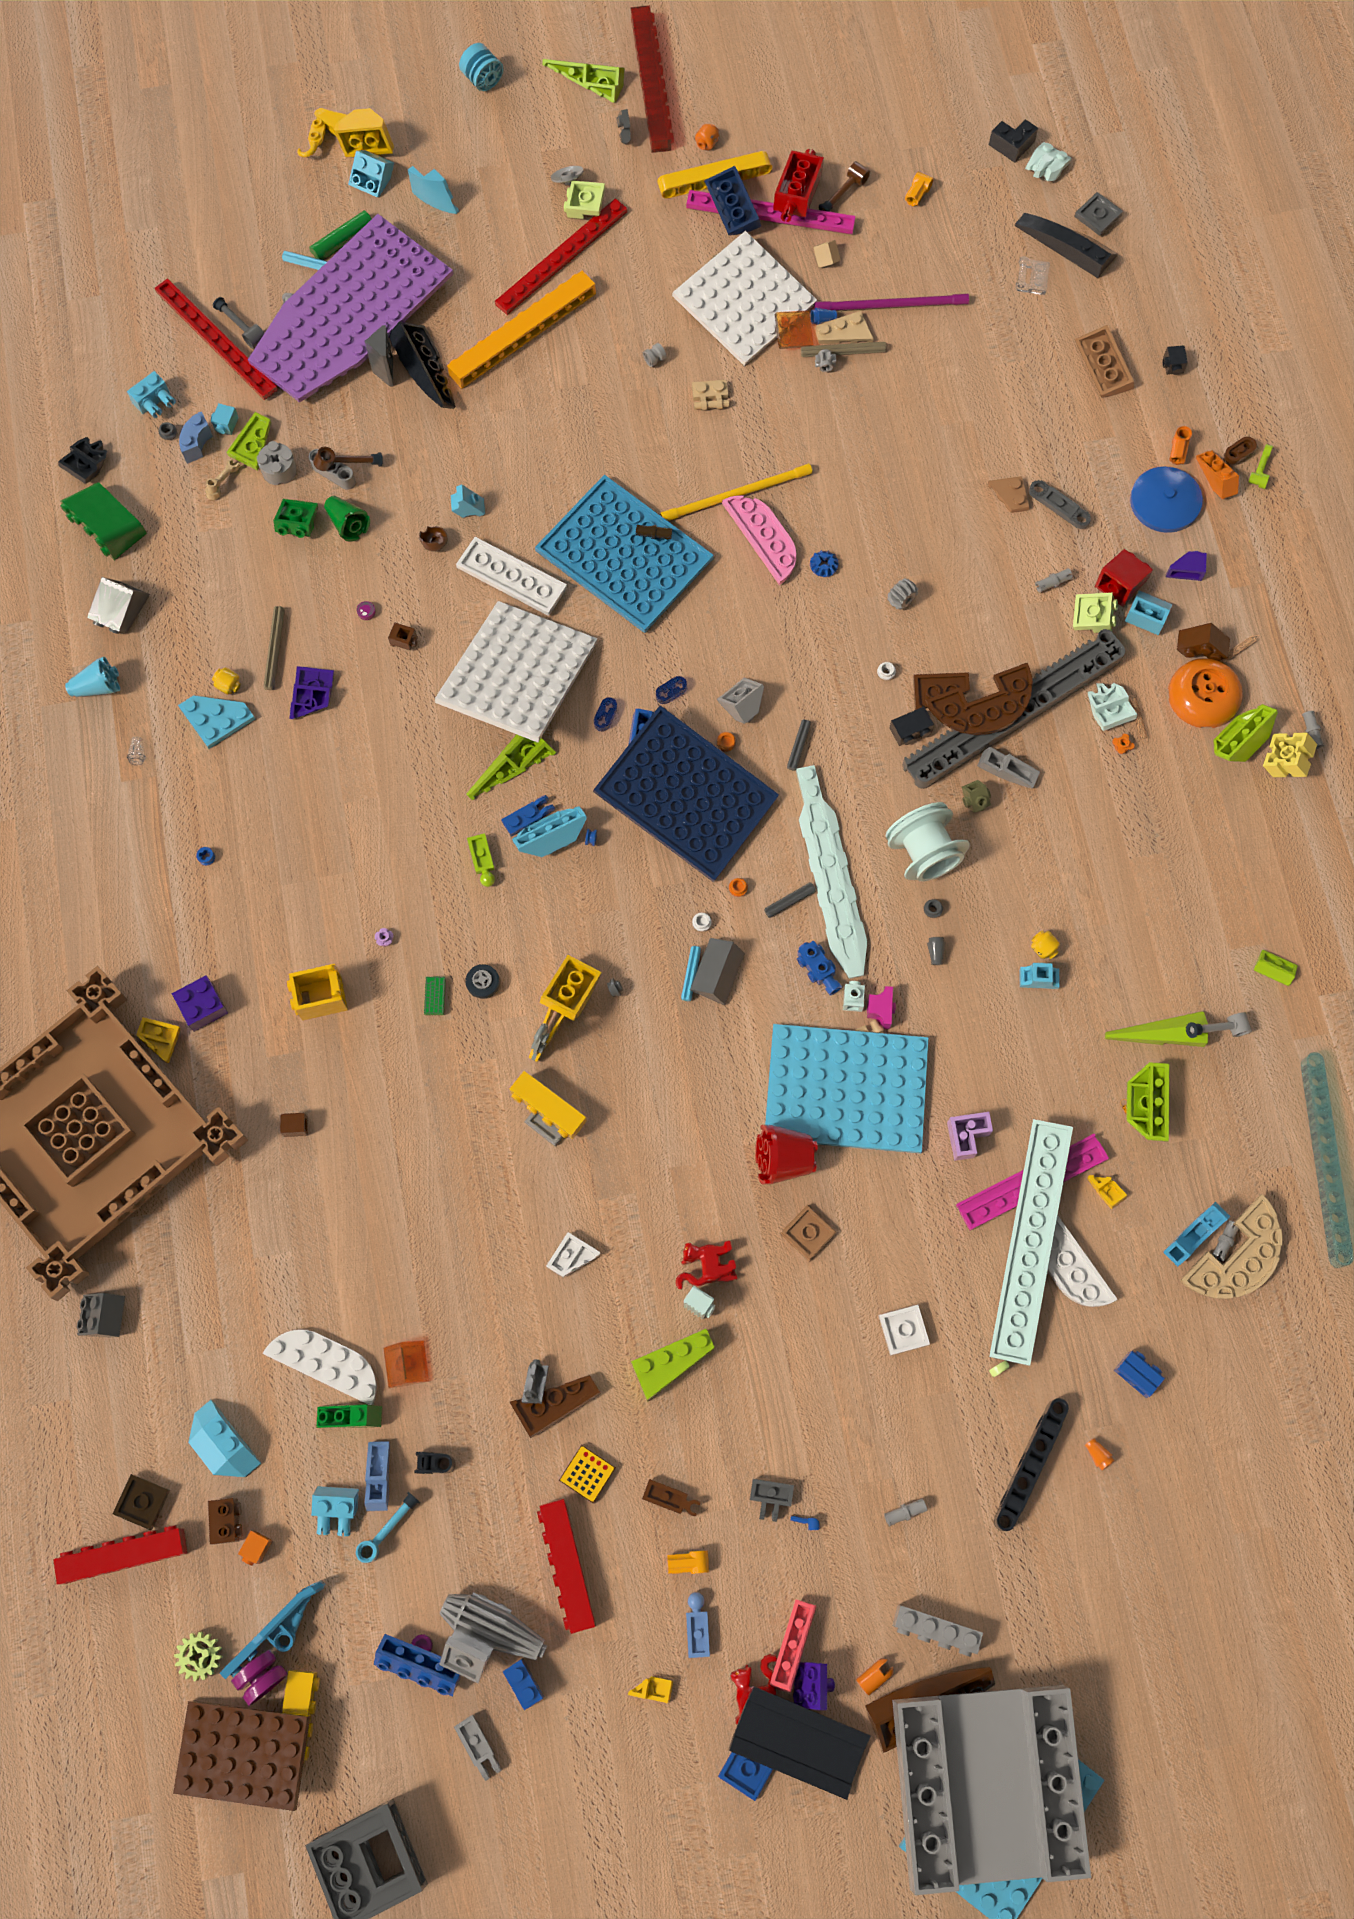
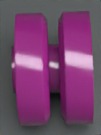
M267 1650L259 1657L253 1659L231 1680L237 1691L243 1690L251 1684L242 1697L248 1706L253 1705L264 1697L288 1675L282 1665L275 1666L268 1671L276 1661V1657L271 1650Z

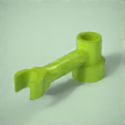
M1265 445L1256 473L1252 472L1248 483L1259 485L1258 487L1262 489L1266 488L1270 476L1263 472L1270 456L1272 445Z

